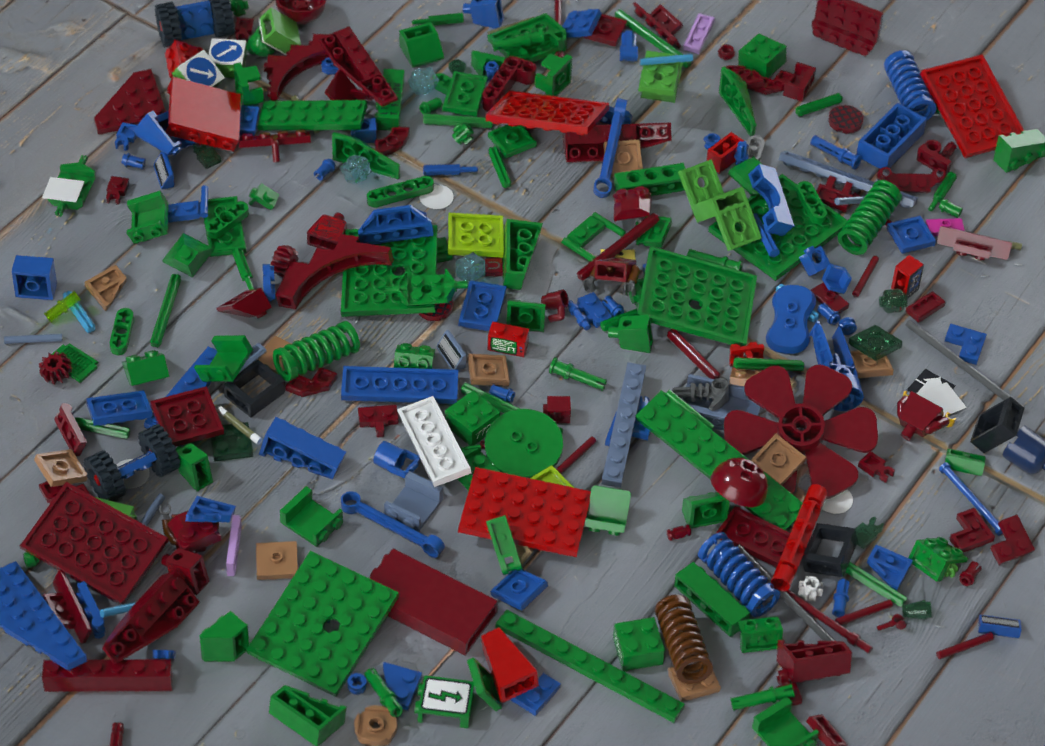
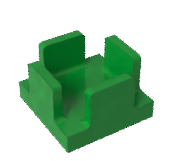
M549 54L541 62V66L550 71L547 73V77L540 73L535 75V87L546 92V95L558 96L571 83L573 57L566 54L561 58Z
M241 62L234 63L236 93L241 94V106L263 103V88L249 89L248 84L249 82L261 79L257 66L243 68Z

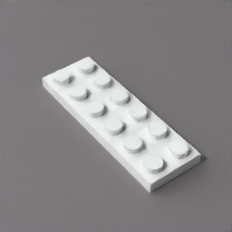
M434 396L397 409L398 415L434 487L471 474L470 466Z

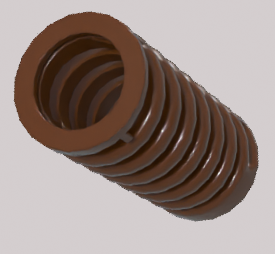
M680 594L663 598L655 607V615L666 642L676 676L682 683H699L712 673L713 664L709 659V653L706 650V645L698 627V622L695 619V614L692 611L691 603L687 597ZM700 669V671L695 672V673H687V672L697 671V670Z

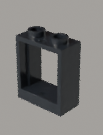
M256 360L238 373L233 382H226L224 384L225 398L250 418L285 393L283 377L273 372L267 364H263L259 360ZM259 375L271 385L252 399L240 388Z
M1009 397L982 412L978 416L970 442L980 451L986 453L1015 437L1025 408L1015 399Z
M817 523L802 557L805 572L843 578L858 543L855 528ZM822 539L844 542L838 557L816 554Z

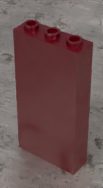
M392 548L389 554L383 556L381 564L378 568H374L370 574L369 579L399 592V597L387 615L388 617L466 656L497 614L498 600Z

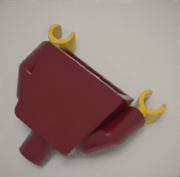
M904 391L903 396L897 402V416L900 425L905 427L900 435L908 441L911 440L915 433L924 437L944 427H952L956 421V417L953 419L949 418V412L943 417L942 407L913 391L909 395H907V391Z

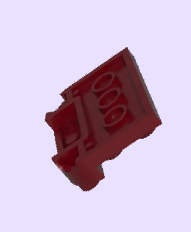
M817 0L815 18L812 21V33L815 37H820L827 42L866 56L879 41L884 13L853 0Z

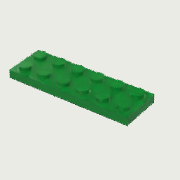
M366 100L264 101L257 122L258 130H361L367 102Z

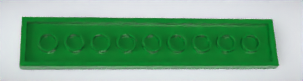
M663 390L635 415V419L710 480L712 472L720 463L732 458L748 459L683 406L666 397V393ZM764 472L768 482V493L765 502L757 507L745 508L753 515L788 531L794 525L803 502Z

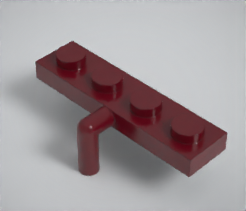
M296 130L295 133L280 131L278 134L272 135L269 132H263L259 136L243 134L242 137H239L238 143L239 148L272 146L273 162H280L279 145L311 143L310 132H306V130Z

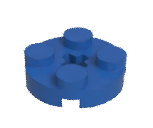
M263 264V291L270 302L275 299V284H271V281H275L274 266Z

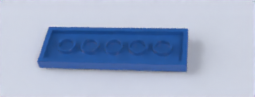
M343 366L341 400L415 403L434 396L437 404H454L457 402L458 370Z

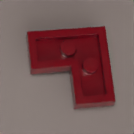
M975 508L957 514L956 519L964 530L950 535L949 540L955 548L962 550L964 553L994 541V534Z
M1018 514L1001 520L998 523L1006 539L990 547L998 565L1035 551Z

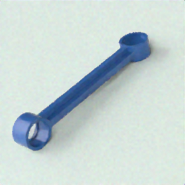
M617 98L600 177L594 183V194L600 198L608 197L612 190L610 178L628 101L625 99ZM600 183H605L608 185L609 190L601 192L596 186Z
M349 491L341 496V509L344 513L361 514L421 546L428 556L437 558L445 549V544L439 537L435 535L427 537L361 502V497L358 493ZM350 500L357 502L354 505L345 504V502Z

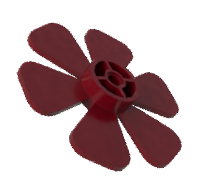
M814 365L806 373L803 404H795L788 372L781 366H770L750 377L744 385V392L751 401L779 418V422L745 411L734 410L729 412L724 419V439L741 454L746 455L761 449L775 434L779 435L806 456L811 484L823 486L828 492L826 499H829L856 484L858 470L851 462L823 445V440L857 452H871L878 443L877 418L871 409L859 407L824 421L823 415L851 394V380L846 375L825 365ZM797 470L782 485L791 494H794L796 489Z

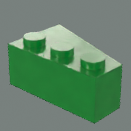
M1038 129L1022 131L1021 134L1010 133V136L1001 134L998 136L993 161L1008 173L1040 157H1044L1045 136Z
M287 685L282 686L270 696L269 714L314 746H319L345 724L346 706L340 705L338 707L329 704L326 699L318 700L309 697V693Z

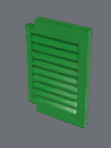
M70 343L66 346L63 344L56 350L59 354H66L67 358L70 359L72 372L68 374L79 383L97 369V360Z

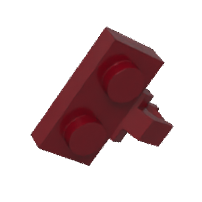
M397 405L359 407V426L375 427L376 437H384L385 426L398 424Z

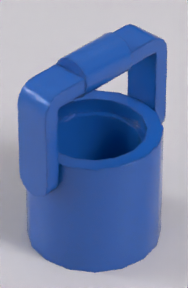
M383 441L375 452L373 463L399 477L405 478L409 471L413 473L418 468L420 457L406 449ZM406 458L413 460L405 471L401 470Z

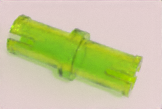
M73 291L61 301L58 300L55 306L44 312V315L52 323L53 320L64 312L66 314L68 309L78 301H81V299Z

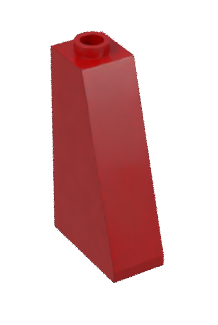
M499 627L481 635L483 652L502 703L539 686L537 670Z

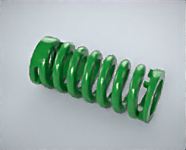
M878 180L873 184L868 194H866L838 234V242L844 250L854 255H862L867 251L868 246L872 244L873 239L881 231L886 220L890 218L895 208L902 201L901 192L894 184L885 180ZM848 237H849L854 243L860 245V247L854 245V244L848 239Z
M343 321L336 326L328 327L327 330L319 331L318 334H311L309 337L294 341L283 348L275 349L273 351L274 366L284 381L293 380L299 374L305 375L307 371H314L316 367H323L325 363L331 364L333 359L338 361L342 356L348 357L350 353H357L360 350L359 337L352 324L348 321ZM346 332L352 340V347L350 346L349 341L344 334ZM279 356L282 357V363L285 369L284 371L280 366Z

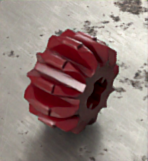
M288 245L278 246L270 263L274 266V273L281 277L285 276L291 261H298V251Z
M56 351L54 355L48 352L47 358L42 357L43 362L39 363V373L47 383L52 382L55 385L57 381L63 383L64 378L69 379L68 373L72 372V363L66 354H59Z

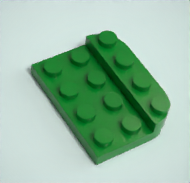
M547 13L487 35L488 42L492 44V41L523 35L525 31L533 32L538 31L539 28L543 29L545 43L542 44L540 42L531 44L529 47L522 45L499 50L506 58L515 56L535 63L546 58L549 54L554 55L558 51L563 52L567 50L566 30Z

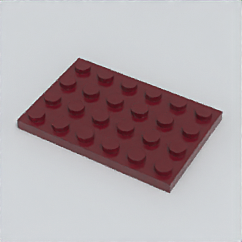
M66 482L20 544V548L57 570L64 571L66 575L79 582L85 581L89 588L120 605H124L169 540L166 536Z

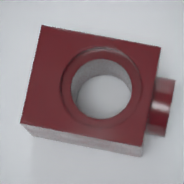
M547 396V404H543V413L556 423H570V396Z

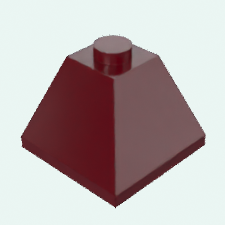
M262 288L245 290L216 309L218 312L249 318L257 317L258 319L266 315V311L272 307Z

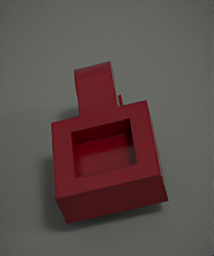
M786 669L778 670L779 676L776 678L779 686H776V688L792 684L795 697L789 698L792 701V706L802 704L803 699L796 682H789Z

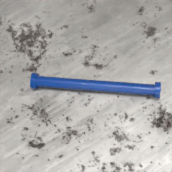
M948 462L943 463L939 471L942 474L945 473L995 529V533L998 536L1002 535L1003 533L998 525L999 521L952 471L951 465Z

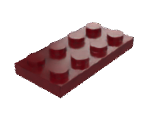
M736 506L716 532H725L727 537L734 542V546L741 545L750 555L774 567H777L790 535L789 532Z

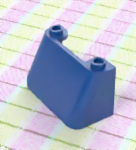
M154 111L147 113L133 130L138 138L167 155L172 154L173 156L182 149L196 143L166 134L169 111L160 115H156Z

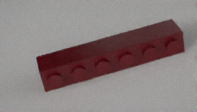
M124 659L117 664H113L111 660H87V662L70 670H66L52 660L43 661L42 681L44 692L172 691L173 670L171 659Z

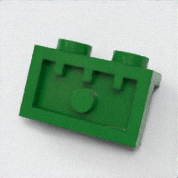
M779 617L738 621L741 632V653L776 650L778 640H783V628Z

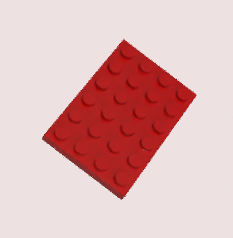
M983 54L921 70L920 75L964 158L994 151L998 136L1001 134L1010 136V133L1021 134L1024 131Z
M509 90L486 113V121H490L493 124L505 123L509 126L521 125L529 129L542 128L545 131L559 130L561 133L576 132L578 135H586L608 112L609 103Z
M475 467L459 523L458 533L491 539L486 521L506 515L515 545L577 558L589 508L591 491Z

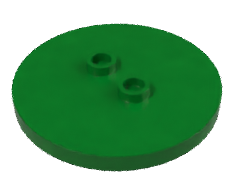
M516 409L502 414L490 425L485 436V452L487 458L500 472L531 478L549 466L555 467L558 464L563 452V437L556 422L546 414L532 409Z

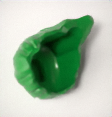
M259 26L248 40L246 45L247 52L251 55L256 54L260 57H268V55H273L275 49L263 43Z

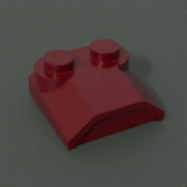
M639 186L630 190L620 189L613 195L614 222L650 216L652 197L647 188Z
M188 511L176 515L167 524L178 546L190 552L222 541L216 522H187L185 520Z

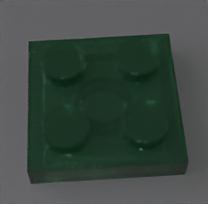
M873 325L850 337L848 342L849 345L875 361L902 348L903 343L902 340L877 325Z
M244 422L243 424L249 428V423ZM232 424L222 425L224 434L211 437L214 462L253 457L251 439Z

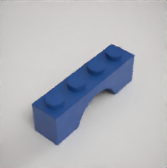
M758 164L748 175L752 188L763 196L769 207V211L762 217L766 232L784 236L794 227V223L776 168Z

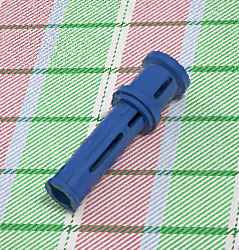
M814 135L810 141V145L836 157L840 163L850 165L853 170H856L862 161L861 155H855L849 152V149H842L817 135Z

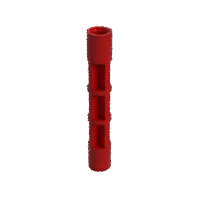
M813 484L808 488L771 579L774 588L779 591H788L790 589L828 492L821 485Z

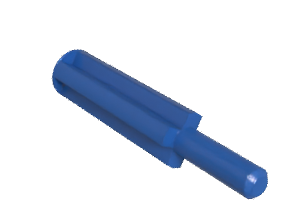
M460 164L423 165L424 176L460 175V172H478V167H460Z
M753 214L762 237L761 240L769 256H778L780 251L770 233L766 232L765 226L762 224L758 214Z

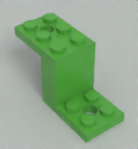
M646 50L645 58L675 56L676 54ZM683 63L643 65L638 90L641 92V98L675 103Z
M712 159L678 172L696 222L715 217L728 251L762 238L743 186L724 193ZM699 178L704 180V187L698 185ZM737 222L742 226L741 232L735 229Z

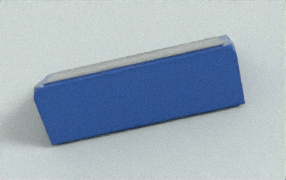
M161 151L154 162V169L161 189L173 188L175 186L174 173L168 155Z
M979 614L978 633L986 634L992 632L993 635L1019 638L1021 622L1017 619Z

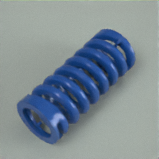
M906 50L892 53L886 58L884 69L900 104L929 120L936 112V105L920 75V70L914 61L912 53Z
M725 532L714 534L700 547L698 552L700 560L707 564L711 571H714V575L721 580L723 585L727 586L731 593H734V597L741 601V604L748 609L753 617L756 618L764 615L778 602L780 598L779 590L774 589L772 583H767L768 579L765 576H761V571L758 568H754L752 561H747L745 554H740L739 547L734 546V542L727 537ZM722 539V541L717 545V540ZM715 544V548L710 554H707L710 547ZM771 595H774L772 600L767 605H761Z

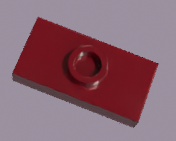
M824 282L811 289L820 304L826 303L832 310L839 313L849 308V303L837 292L828 290Z
M931 291L906 307L905 312L919 323L944 307L946 301L934 291Z
M823 714L809 716L806 720L813 731L816 729L819 731L818 739L825 746H848Z

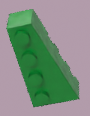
M513 219L506 220L503 233V286H507L506 288L522 289L543 223Z

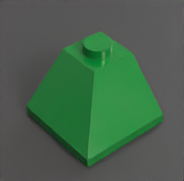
M183 233L163 258L162 262L193 278L214 249Z
M508 300L506 324L528 328L529 331L544 332L546 304Z

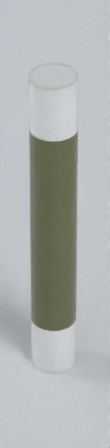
M222 406L217 409V413L257 445L261 444L263 439Z

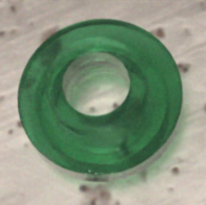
M456 59L449 63L448 68L452 74L454 71L464 72L466 64L462 60Z

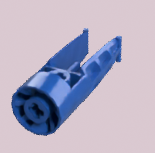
M816 321L809 335L813 337L818 365H825L846 375L852 382L851 394L833 409L837 411L852 410L862 403L864 395L849 346L841 330L843 325L839 324L832 336L835 354L832 356L820 322Z

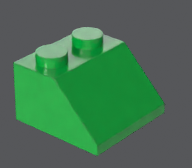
M718 492L683 498L682 513L691 529L723 523L728 517L730 501Z

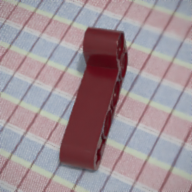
M515 56L507 57L483 91V109L488 112L511 90L515 82L525 85L535 83L536 65L533 62Z

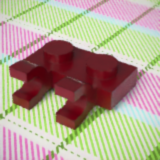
M829 176L826 184H819L816 192L821 201L827 206L847 212L850 204L836 205L834 201L835 198L853 197L851 195L853 184L846 181L843 190L840 191L834 189L836 178Z

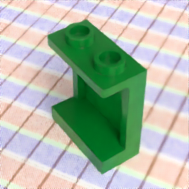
M161 190L127 201V207L132 212L131 229H128L126 234L134 244L168 234V201Z

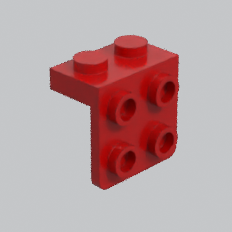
M175 40L165 52L169 78L173 77L172 72L179 65L204 49Z

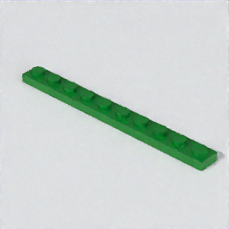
M507 609L495 623V628L499 627L507 635L672 723L676 721L685 707V703Z

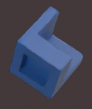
M830 263L822 277V281L828 290L845 294L852 279L845 267Z

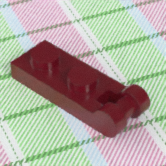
M62 403L59 408L60 412L54 418L55 423L69 449H72L75 456H80L86 446V438L71 413L72 406L68 403Z

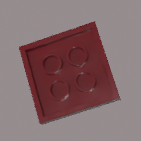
M207 386L150 401L157 424H160L164 431H167L175 447L224 434L222 423Z

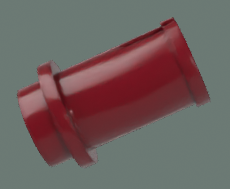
M971 562L968 568L960 573L959 580L964 586L974 584L975 577L982 570L981 566L977 568L979 563Z

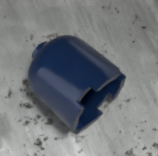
M1024 425L1017 432L1016 436L1018 438L1013 444L1011 442L1008 443L1002 455L1006 460L1024 472L1036 474L1042 469L1045 470V440Z

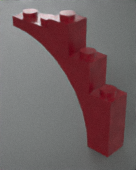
M313 34L312 41L309 40V45L291 44L290 51H287L286 56L268 55L267 62H264V73H267V80H269V85H271V87L267 88V97H270V101H279L284 88L293 78L309 68L320 65L323 59L329 57L318 41L319 38L329 34Z
M342 234L334 250L316 248L309 264L291 261L275 294L279 307L297 309L302 299L311 289L323 280L341 271L363 265H392L394 258L391 247L360 243L359 237Z

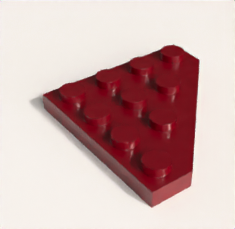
M151 69L134 72L94 117L98 135L118 131L122 122L138 125L145 115L151 111H154L156 115L166 112Z

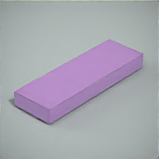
M698 13L684 43V51L700 54L714 24L715 17Z
M233 515L226 561L227 576H234L236 573L242 528L240 515Z

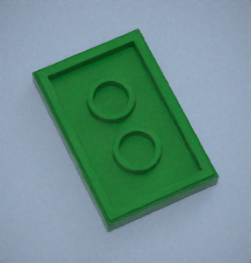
M454 71L442 111L477 117L483 99V91L488 83V77Z

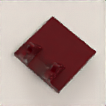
M341 70L337 71L324 92L330 100H373L365 91L358 90Z

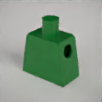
M650 315L621 317L618 327L609 326L608 337L619 338L620 348L651 353L653 333Z
M192 443L175 449L180 460L178 471L196 491L213 483L208 455Z

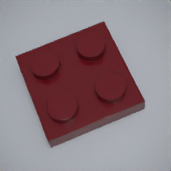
M602 14L592 35L584 36V39L616 47L621 34L627 26V20Z

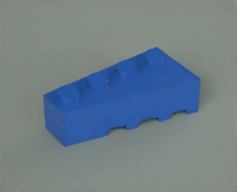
M275 417L265 434L259 455L265 457L268 454L274 456L276 461L282 462V460L292 462L294 467H307L309 472L333 479L343 462L346 451L306 432L302 428L288 423L286 420Z

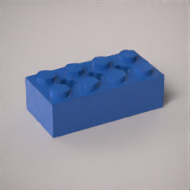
M896 103L859 140L856 155H861L862 160L879 169L883 167L891 168L924 134L927 118Z

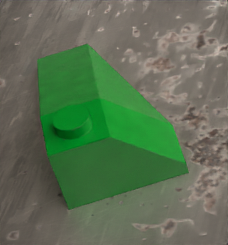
M722 67L719 94L750 137L755 136L756 121L747 84L737 73Z
M333 132L332 154L334 161L394 179H400V164L358 138Z

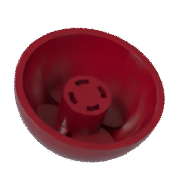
M275 0L278 11L297 22V24H308L315 21L323 13L326 6V0Z
M732 458L720 463L711 474V483L715 490L730 502L745 507H757L765 502L768 493V482L763 470L756 463L744 458Z

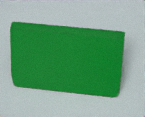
M947 449L945 462L951 465L950 468L952 470L978 476L983 475L985 456Z

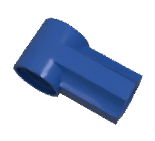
M627 30L621 34L620 61L637 62L638 46H636V34Z

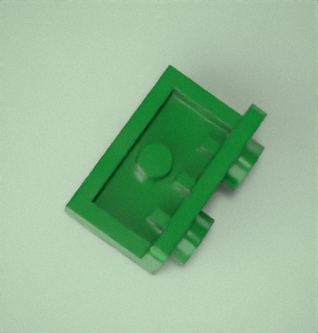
M408 343L397 345L394 368L432 369L435 349L426 345L413 347Z

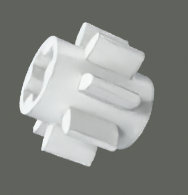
M805 576L804 581H799L798 595H802L805 601H816L817 596L822 597L823 582H819L817 577Z

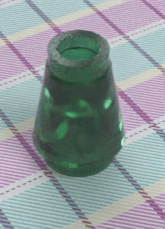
M926 600L902 605L903 617L923 620L932 618L931 601L926 602Z

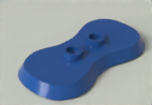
M786 285L779 288L773 295L772 304L775 318L767 331L766 343L770 349L776 352L795 354L805 350L810 342L807 322L809 315L816 305V297L806 287Z

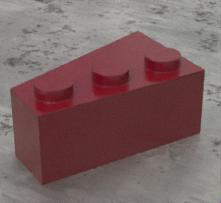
M778 640L776 661L782 669L787 670L792 683L841 676L851 672L852 651L844 641H817V644H804V640H798L797 644H786L785 640Z

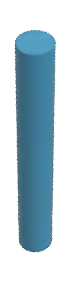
M693 54L641 58L640 65L693 61Z
M136 602L101 609L100 616L103 618L127 613Z

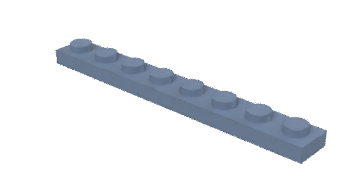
M786 150L780 153L778 159L783 161L784 165L791 167L794 165L800 167L801 171L814 172L820 178L833 176L836 178L835 183L843 184L846 181L853 184L852 189H862L867 194L875 183L874 181ZM900 191L902 195L900 206L910 208L916 205L918 197Z
M627 363L602 476V485L621 488L646 365Z

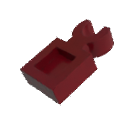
M237 17L235 25L236 40L244 38L246 43H248L249 35L253 33V18Z
M111 176L107 186V203H110L111 199H116V205L120 204V196H125L127 192L129 178Z
M872 451L858 462L860 469L872 477L876 474L879 475L880 480L885 483L888 482L889 477L886 474L893 477L895 472L892 467L885 466L886 461Z

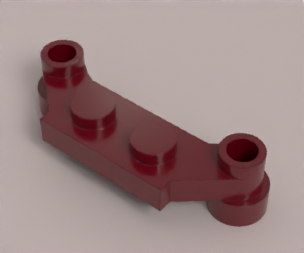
M883 167L879 169L876 177L878 180L891 182L902 192L930 193V188L945 179V171L942 168L934 169L930 174L894 173L890 168Z

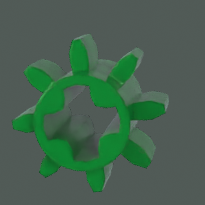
M230 0L231 11L234 17L246 14L245 10L249 9L247 0Z
M459 123L452 129L454 131L452 137L458 144L461 145L464 142L467 145L472 141L473 137L471 135L474 134V131L467 123L463 125Z

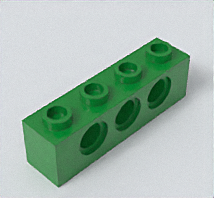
M684 163L614 173L613 187L616 192L620 189L630 190L643 186L649 190L651 196L685 191L678 172L686 168Z

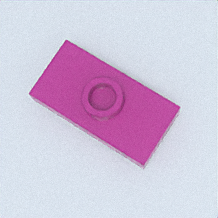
M962 218L926 219L925 222L933 237H938L940 226L965 231Z

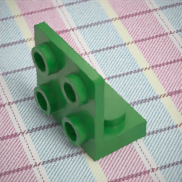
M942 537L916 540L908 557L913 560L912 564L936 582L942 581L949 564L963 563L968 560V557L963 555L962 550L952 547Z

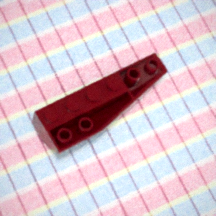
M350 26L318 39L333 64L383 107L398 100V97Z
M671 122L622 124L619 141L640 140V149L671 141ZM595 125L586 135H578L576 132L563 133L566 162L603 161L605 155L603 144L608 141L611 125Z

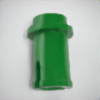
M436 97L428 102H422L419 110L423 115L425 113L430 114L431 111L441 108L443 104L441 99Z
M943 199L938 207L942 213L946 212L956 218H959L963 211L962 207L949 202V199Z

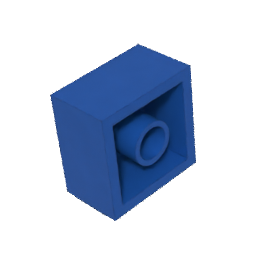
M16 255L12 267L15 297L53 300L57 286L54 258Z

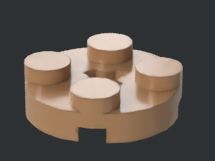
M379 705L366 707L365 711L357 714L354 721V730L358 741L371 746L390 744L397 732L396 717H392L386 707ZM374 723H378V726L381 727L374 729L371 726H373Z

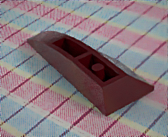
M177 570L161 575L118 623L103 645V651L113 664L119 663L177 628L200 601Z

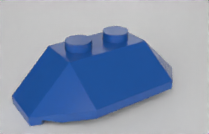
M411 205L373 210L358 230L360 243L368 244L434 236L432 220Z

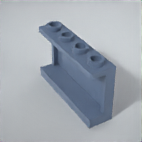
M689 374L686 387H691V383H695L696 387H699V383H702V386L709 383V386H711V382L714 379ZM729 384V401L716 411L709 410L712 398L706 400V397H703V401H700L698 397L695 402H691V398L682 399L715 426L714 429L723 431L724 419L729 412L741 410L758 416L761 408L745 395L744 386Z

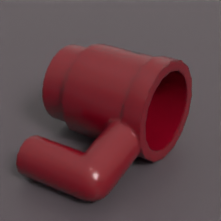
M564 289L547 293L541 297V303L546 304L545 310L558 309L557 314L548 316L550 323L565 318V308L569 305V298Z

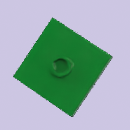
M507 124L488 132V138L505 158L536 147L537 144L530 133L521 125L509 126Z
M475 658L467 660L477 695L493 710L498 711L502 709L491 673Z

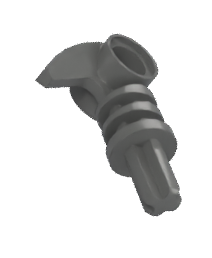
M722 378L713 380L711 386H709V383H706L705 386L699 383V387H696L695 383H691V387H674L672 389L680 398H691V402H695L698 397L700 401H703V397H706V400L712 398V403L709 406L711 411L720 409L729 401V383L726 379Z

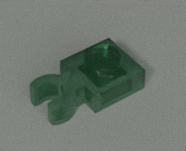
M193 144V152L205 169L221 163V157L213 147L207 148L204 144H201V147H197Z
M872 517L868 525L862 522L855 528L858 540L857 545L862 549H865L876 540L877 533L883 530L884 523L878 526L874 525L876 517Z

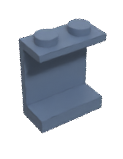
M409 471L405 476V487L393 503L388 501L384 503V514L419 532L443 501L444 487L440 485L434 487L431 481Z

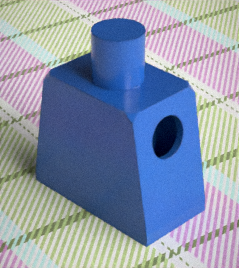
M472 0L471 4H463V13L471 14L474 24L494 29L501 27L504 20L501 0Z

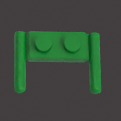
M594 212L592 216L590 215L570 232L567 238H563L561 244L586 260L592 261L596 257L584 250L583 247L601 233L604 227H607L621 237L626 234V231L597 212Z

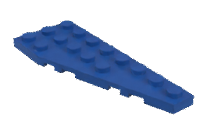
M15 561L0 568V627L5 630V633L27 646L31 645L38 653L46 654L50 657V660L66 670L87 662L84 652L19 564Z

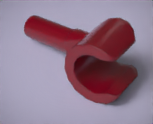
M895 614L891 621L876 627L878 631L893 626L902 630L906 628L907 624L903 621L904 617L902 615Z

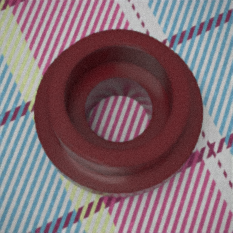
M724 44L719 48L718 56L721 59L730 60L734 58L735 50L731 45Z

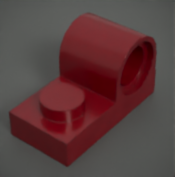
M936 140L926 141L919 147L916 160L932 170L942 168L945 171L946 177L947 173L950 172L952 161L940 155L942 146L940 142Z

